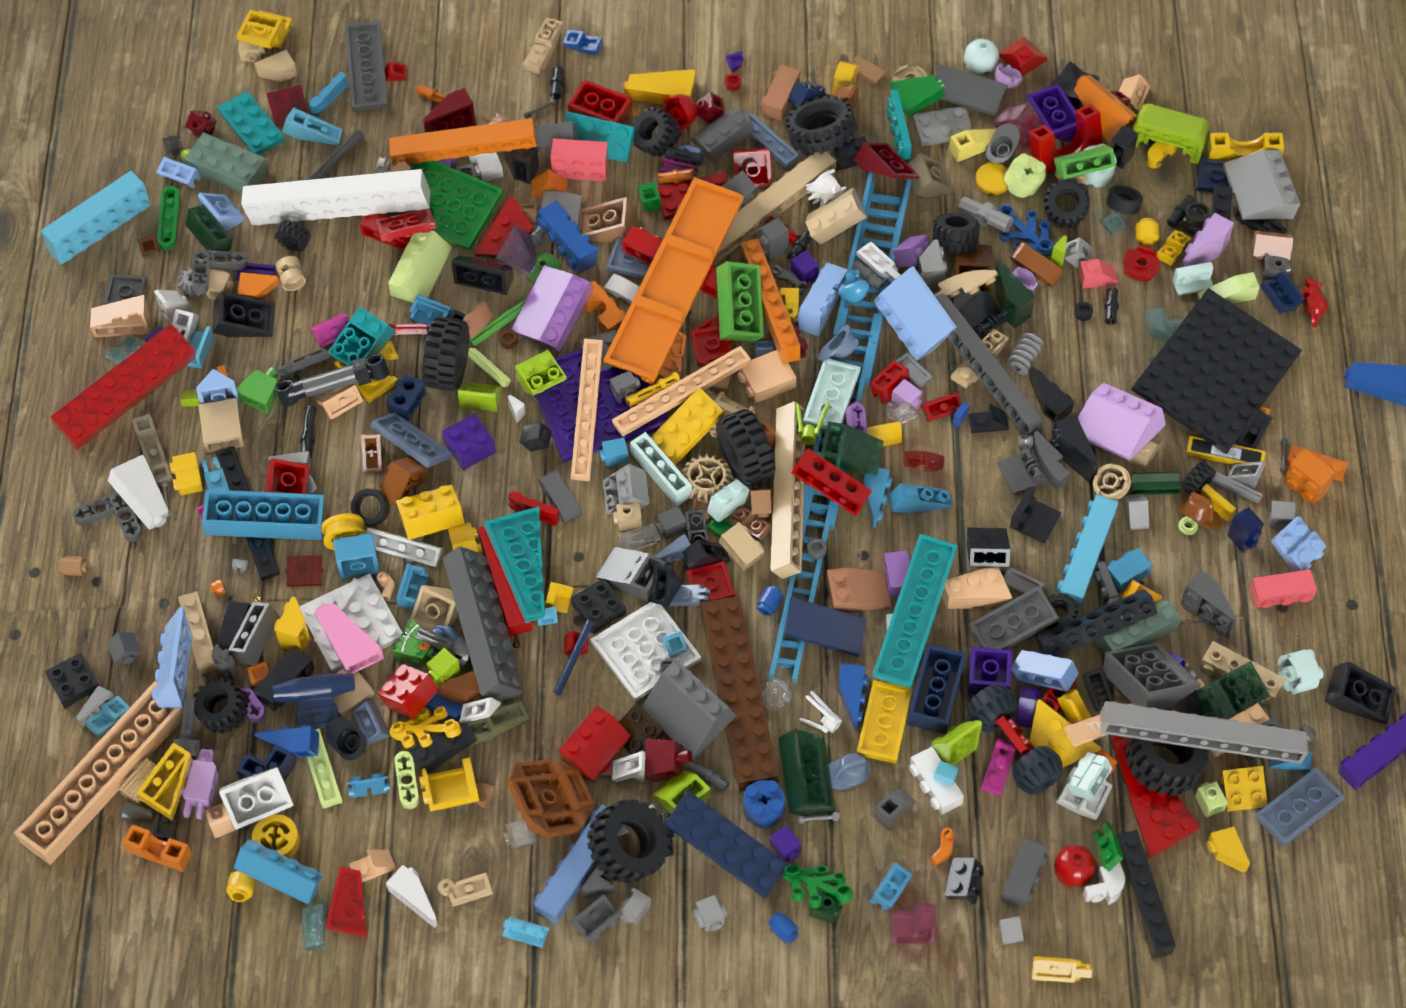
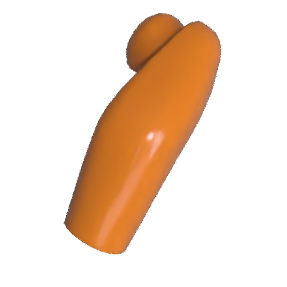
M946 827L940 833V848L930 857V861L934 866L939 865L952 855L954 832L951 828Z

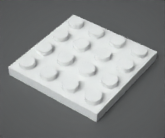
M369 573L358 579L360 580L359 585L342 611L374 640L381 649H384L396 643L402 631ZM350 583L299 606L314 640L322 629L317 621L315 610L324 604L332 602L337 605ZM325 636L321 644L316 642L331 672L334 673L342 669L343 667L327 637Z
M652 602L590 639L591 644L635 702L652 691L662 674L660 672L662 660L670 658L674 661L677 659L687 669L702 661V657L683 632L682 635L688 650L670 657L668 656L660 637L681 630L662 605Z

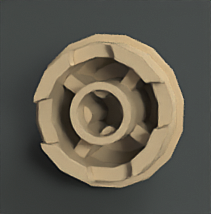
M1110 463L1103 465L1097 470L1098 472L1093 480L1094 491L1097 495L1118 500L1127 494L1130 489L1131 479L1130 474L1124 467Z

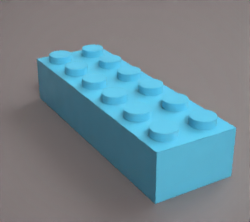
M130 171L43 228L41 233L48 252L62 265L66 261H70L81 251L86 250L96 241L101 240L111 231L116 230L126 221L131 220L141 211L146 210L150 206L145 185Z

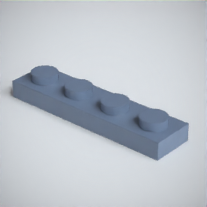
M751 112L747 114L755 130L749 137L762 148L768 147L770 155L781 165L788 168L799 159V154Z

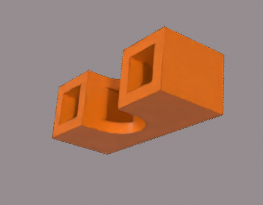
M594 280L591 282L593 290L583 309L587 314L594 310L603 311L598 316V327L603 333L612 330L617 332L626 313L623 310L620 311L615 300L612 297L609 298L604 287L598 285Z
M132 824L122 842L128 853L184 872L192 856L188 844L171 838L167 842L159 840L151 834V831Z

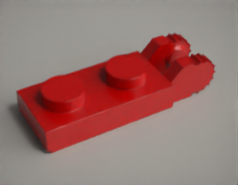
M512 491L508 495L510 509L520 512L539 507L540 521L557 526L559 523V509L554 506L524 497L522 493Z

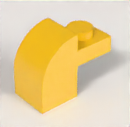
M843 61L839 62L834 75L835 79L831 95H834L837 89L855 83L859 65Z

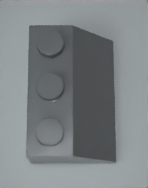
M733 106L691 137V140L703 150V153L713 163L755 130L751 119L740 108Z

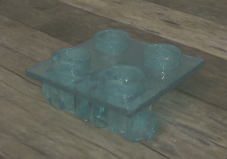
M135 335L129 336L117 347L111 348L104 357L117 366L146 342Z

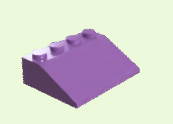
M544 265L511 330L526 339L561 353L593 290V286L589 281L574 274Z

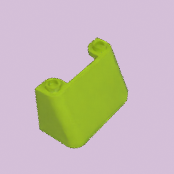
M1149 103L1142 105L1132 129L1139 133L1136 147H1138L1140 142L1148 144L1149 139L1183 148L1182 154L1186 155L1187 153L1190 156L1191 163L1199 164L1209 133L1210 123L1205 118H1199Z

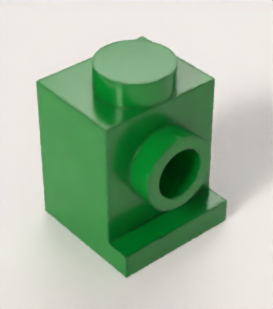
M655 182L637 185V195L643 211L654 212L661 207L660 196Z

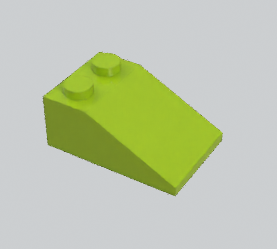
M977 720L963 722L959 726L955 725L948 730L945 736L942 738L941 736L937 737L931 743V747L934 748L941 761L955 765L977 749L982 722Z

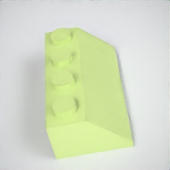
M431 230L428 233L420 232L414 234L388 283L390 296L412 303L416 300L417 295L429 298L453 247L435 231Z

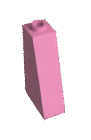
M333 602L324 604L315 610L317 621L346 674H354L384 659L381 647Z

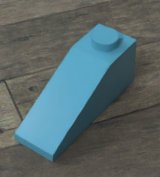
M293 108L286 117L282 132L299 140L338 145L343 129Z

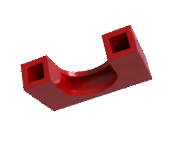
M1089 104L1075 111L1076 133L1071 142L1063 148L1056 149L1054 132L1045 125L1029 132L1032 157L1045 164L1046 174L1056 169L1054 158L1081 152L1087 147L1103 144L1100 111Z

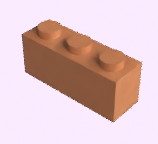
M780 65L778 71H774L772 83H769L766 89V96L762 97L760 101V107H762L761 115L782 121L790 104L788 101L796 82H800V70Z

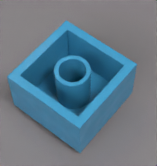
M363 533L354 537H341L333 540L341 579L380 572L373 534Z

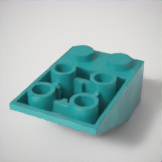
M359 306L328 351V354L347 366L353 365V361L366 357L367 360L370 356L378 354L386 346L395 330Z

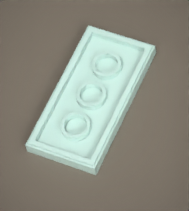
M829 358L823 360L803 418V423L817 427L825 404L829 402L830 405L821 428L840 433L846 409L852 398L861 367Z

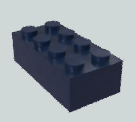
M927 644L908 714L907 725L947 734L965 665L966 653Z

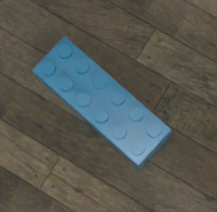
M206 490L202 518L203 534L322 540L321 525L324 521V495Z

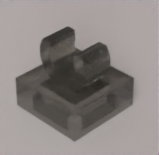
M173 134L163 138L167 157L180 155L181 151L184 150L181 135L175 136Z

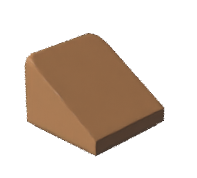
M478 782L476 787L479 801L474 803L485 809L496 794V788L492 785Z

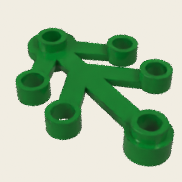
M796 864L788 865L784 869L783 879L791 883L792 899L795 901L804 899V889L800 888L799 882L807 885L809 906L812 908H818L822 905L821 896L818 895L817 889L836 896L837 900L842 904L849 903L853 898V889L849 885H844L846 883V875L842 872L829 875L827 866L801 870V867ZM831 882H833V883H834L835 885H837L838 887L836 888V887L831 886V885L826 884V883H831Z

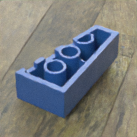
M556 200L538 210L537 222L541 228L546 230L549 240L556 244L559 254L566 258L569 268L579 275L596 265L598 248L595 244L593 246L590 245V238L586 234H581L576 222H570V215Z

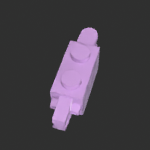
M201 749L197 760L192 761V766L187 775V786H184L182 791V797L186 801L183 812L185 818H189L192 806L197 807V819L203 818L205 808L212 807L219 778L217 767L214 764L213 750Z

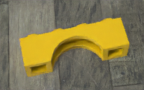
M1210 133L1207 143L1208 159L1231 161L1262 150H1280L1281 154L1284 150L1282 133H1264L1258 139L1248 142L1233 140L1228 133Z

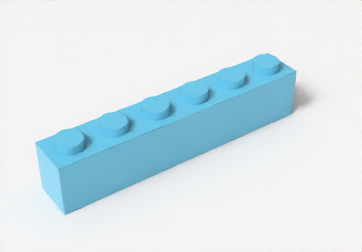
M1097 494L1094 501L1090 500L1087 511L1090 513L1088 517L1084 516L1081 524L1083 531L1082 533L1078 532L1075 540L1077 547L1076 549L1072 548L1069 555L1071 563L1070 565L1066 564L1063 571L1065 579L1064 581L1060 580L1057 591L1062 596L1067 594L1068 598L1072 597L1073 602H1076L1079 607L1082 605L1119 503Z

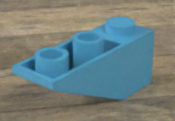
M867 465L863 485L872 490V493L866 500V505L873 528H876L878 521L882 522L884 511L881 508L882 505L886 506L888 494L885 493L886 489L891 488L893 478L889 477L890 470Z
M900 483L889 494L892 512L910 514L953 507L950 492L946 489Z

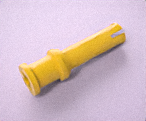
M673 372L671 376L664 379L660 378L655 384L626 396L625 400L631 408L681 379L677 372Z

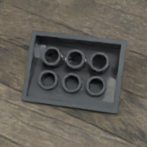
M1157 642L1105 652L1104 675L1134 705L1166 710L1200 688V683Z
M677 659L662 672L642 706L673 741L683 745L684 750H691L693 760L736 717L723 701Z

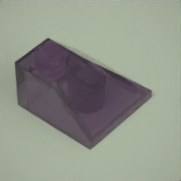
M514 225L496 258L529 276L534 271L538 261L533 237Z

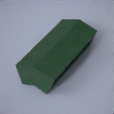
M1178 471L1130 473L1131 494L1159 495L1180 493L1181 484Z

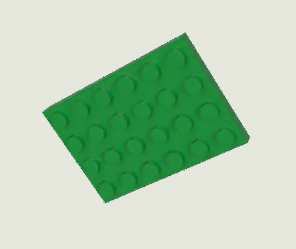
M437 161L408 164L412 170L422 169L430 188L429 209L436 229L432 231H435L445 241L470 251L503 196V189ZM410 210V211H404V212H389V213H385V214H388V215H391V216H395V215L404 214V213H408V212H412V211H416V210Z

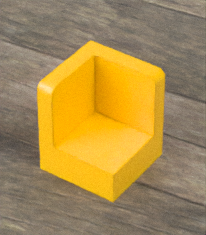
M551 582L547 591L545 608L556 607V611L567 613L574 588Z

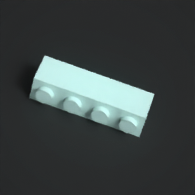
M646 432L630 442L631 455L675 506H679L690 498L692 485Z

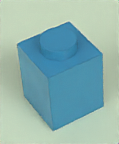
M624 438L602 442V450H599L601 461H605L606 468L629 463Z

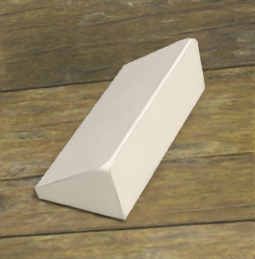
M491 697L465 703L462 707L460 723L488 718L501 703Z

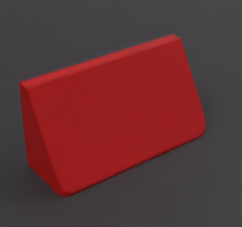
M954 392L922 403L920 406L928 422L955 413L962 403L958 392Z

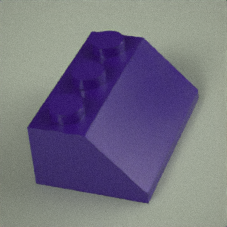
M1059 84L1026 96L1043 125L1054 132L1056 139L1064 142L1073 139L1076 133V110Z

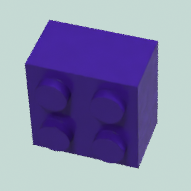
M475 413L442 431L443 443L452 452V456L462 470L496 453L493 438Z
M972 647L969 661L968 694H978L984 688L994 684L1002 685L1010 690L1012 650Z

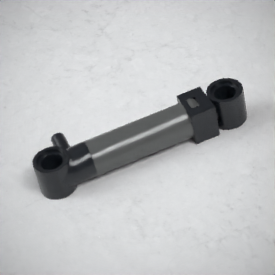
M375 354L367 360L366 357L354 360L353 365L301 380L299 375H294L293 381H282L275 386V390L281 404L287 407L294 405L300 399L355 383L361 386L372 383V379L382 380L390 372L382 354Z

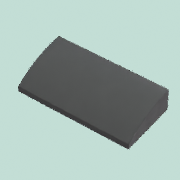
M940 65L935 75L936 80L940 79L945 87L943 89L945 96L940 98L941 100L996 116L1006 96L1008 84L945 65Z

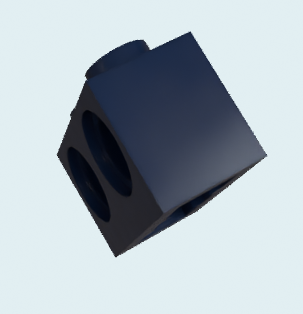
M404 374L403 378L398 380L393 394H390L387 398L386 404L389 413L395 412L409 421L427 392L423 381Z

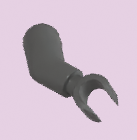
M774 265V268L772 267L773 277L789 281L793 286L799 288L800 295L804 294L801 288L808 289L807 283L805 281L800 282V279L792 271L783 269L779 265Z

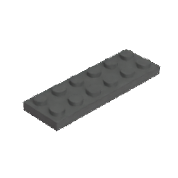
M380 21L345 24L353 112L388 108Z

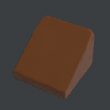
M155 234L137 239L142 257L160 252Z

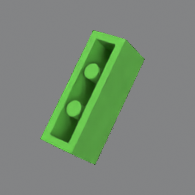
M1106 145L1054 158L1057 176L1063 179L1116 167L1113 148Z

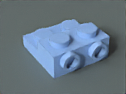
M1295 517L1271 540L1292 572L1308 570L1312 566L1310 562L1313 559L1321 558L1324 555L1323 550L1326 548L1317 532H1311L1301 517Z

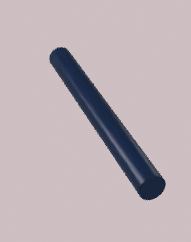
M586 620L553 691L554 693L561 695L592 629L593 622Z

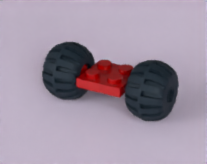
M990 685L978 692L968 703L967 714L969 720H980L982 722L981 731L992 732L1000 727L1004 730L1018 751L1023 754L1013 767V777L1016 785L1028 794H1039L1054 785L1062 776L1063 764L1061 758L1054 750L1046 746L1035 748L1028 738L1023 734L1021 735L1023 730L1011 719L1017 711V703L1013 693L1002 685Z

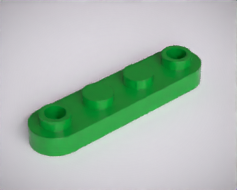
M168 186L161 192L157 241L159 247L164 250L174 248L177 243L180 193L174 186Z

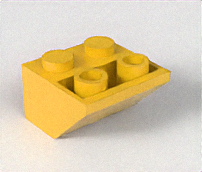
M292 596L290 601L284 605L283 615L280 619H277L274 630L280 648L290 651L293 647H296L301 652H304L310 640V635L297 599Z

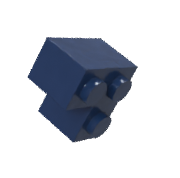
M275 745L265 761L247 753L236 771L241 780L278 767L285 782L296 762L293 753Z

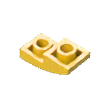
M1174 230L1156 256L1161 261L1172 266L1191 238L1182 232Z

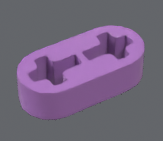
M857 402L853 403L846 409L847 431L852 439L858 440L867 433L866 413L863 405Z
M242 688L241 691L246 696H249L250 699L249 707H245L248 710L246 716L251 722H261L266 716L262 703L250 688ZM254 707L256 711H259V715L253 714L251 708Z

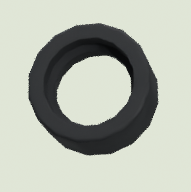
M1115 185L1110 188L1106 203L1115 212L1134 215L1140 210L1143 196L1139 191L1129 186Z
M363 489L356 493L351 501V513L361 516L364 520V525L376 526L387 519L390 512L388 498L383 492L376 489ZM367 496H374L380 502V511L372 519L364 517L360 510L362 500Z

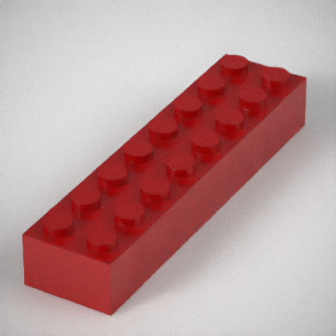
M170 324L51 415V421L77 451L196 359V351L178 330Z

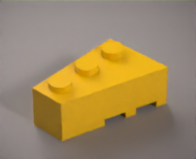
M173 742L137 791L139 800L171 821L174 819L192 763L191 753Z

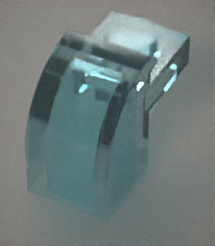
M1165 308L1150 309L1145 312L1144 324L1148 335L1152 339L1166 343L1185 318L1168 320Z

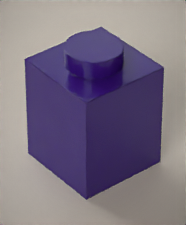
M804 251L791 259V271L801 282L805 281L808 283L818 277L819 264Z
M787 825L770 835V845L785 862L788 860L792 861L800 855L801 843Z

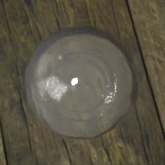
M775 678L765 684L767 688L762 692V698L768 709L777 711L789 705L792 695L791 689L785 681Z

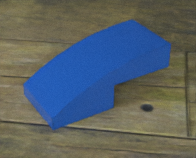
M567 30L562 44L579 52L598 55L603 40L602 37L585 36L584 31Z

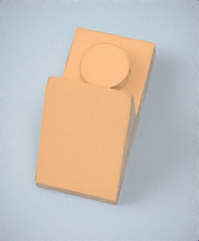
M369 849L367 850V857L349 864L351 869L361 871L362 883L396 869L389 850Z

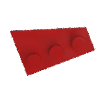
M340 866L325 929L367 938L360 870Z

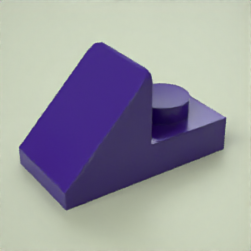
M1020 686L1016 723L1019 726L1032 728L1037 701L1040 697V689Z

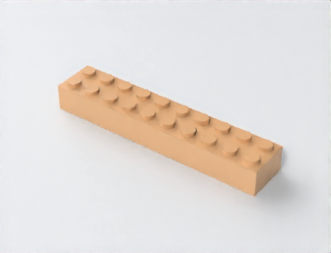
M156 681L15 832L21 844L49 865L58 858L119 791L120 782L124 777H129L133 773L135 765L139 761L143 762L145 758H149L182 722L183 708H158L156 700H153V689L157 688Z

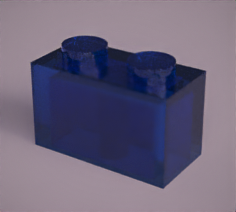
M1248 507L1233 517L1227 536L1242 552L1248 548L1251 550L1259 543L1258 539L1262 534L1261 531L1264 523Z

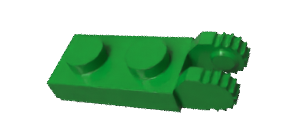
M1105 821L1102 826L1106 835L1099 830L1093 833L1097 841L1103 868L1110 872L1124 859L1113 826Z

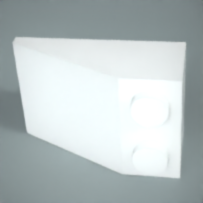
M278 767L220 788L219 791L235 830L294 806Z

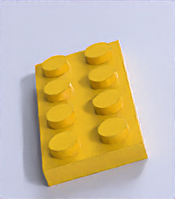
M699 387L650 438L669 460L676 465L726 412Z
M873 680L856 754L862 757L897 763L913 691L912 688L908 689Z

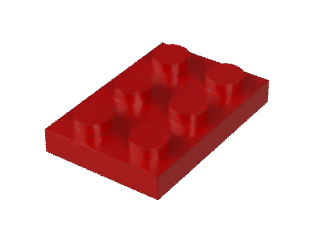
M430 209L416 210L375 220L381 241H393L399 237H411L416 233H428L436 229Z

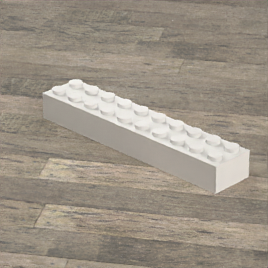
M422 169L243 186L241 205L252 225L279 224L283 220L297 222L429 209L430 188Z

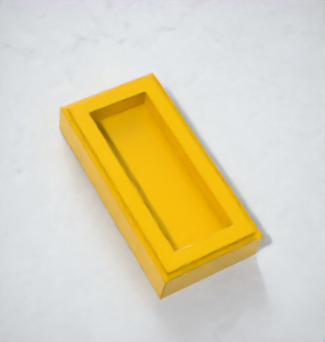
M1206 484L1202 488L1201 494L1209 497L1212 500L1214 511L1229 522L1233 518L1236 508Z

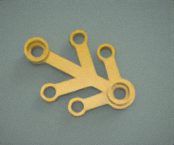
M442 706L435 709V715L430 717L431 714L428 708L424 707L414 719H410L407 722L394 723L389 733L395 740H401L405 748L415 744L413 736L409 734L415 733L420 745L428 747L432 744V739L425 732H445L448 738L458 736L462 729L454 719L447 720L444 724H433L447 717L448 713L445 707Z

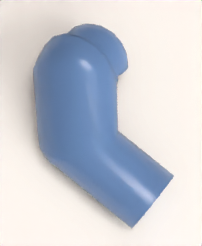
M438 625L432 631L444 638H448L452 642L457 641L459 637L450 626Z

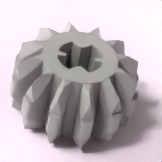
M188 267V271H182L181 276H178V287L184 296L189 295L192 299L194 295L199 297L200 294L192 291V269ZM202 270L196 271L198 274L205 273V271Z

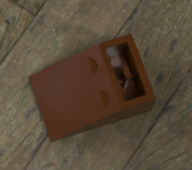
M978 244L977 248L972 252L954 254V276L976 270H993L992 245ZM984 283L979 288L982 292L985 290L990 292L992 283L989 285Z

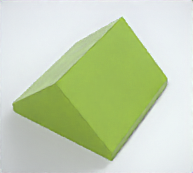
M464 382L458 389L459 406L466 409L497 412L502 386Z

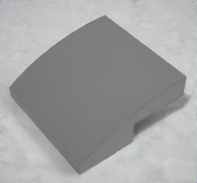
M544 191L541 209L557 200L570 215V222L578 224L582 196L568 192Z

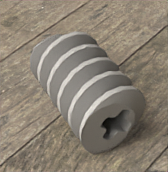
M1025 333L1021 336L1007 361L1008 366L1013 372L1022 376L1028 374L1031 364L1034 363L1035 358H1037L1038 353L1041 351L1040 346L1043 345L1042 340L1032 333Z

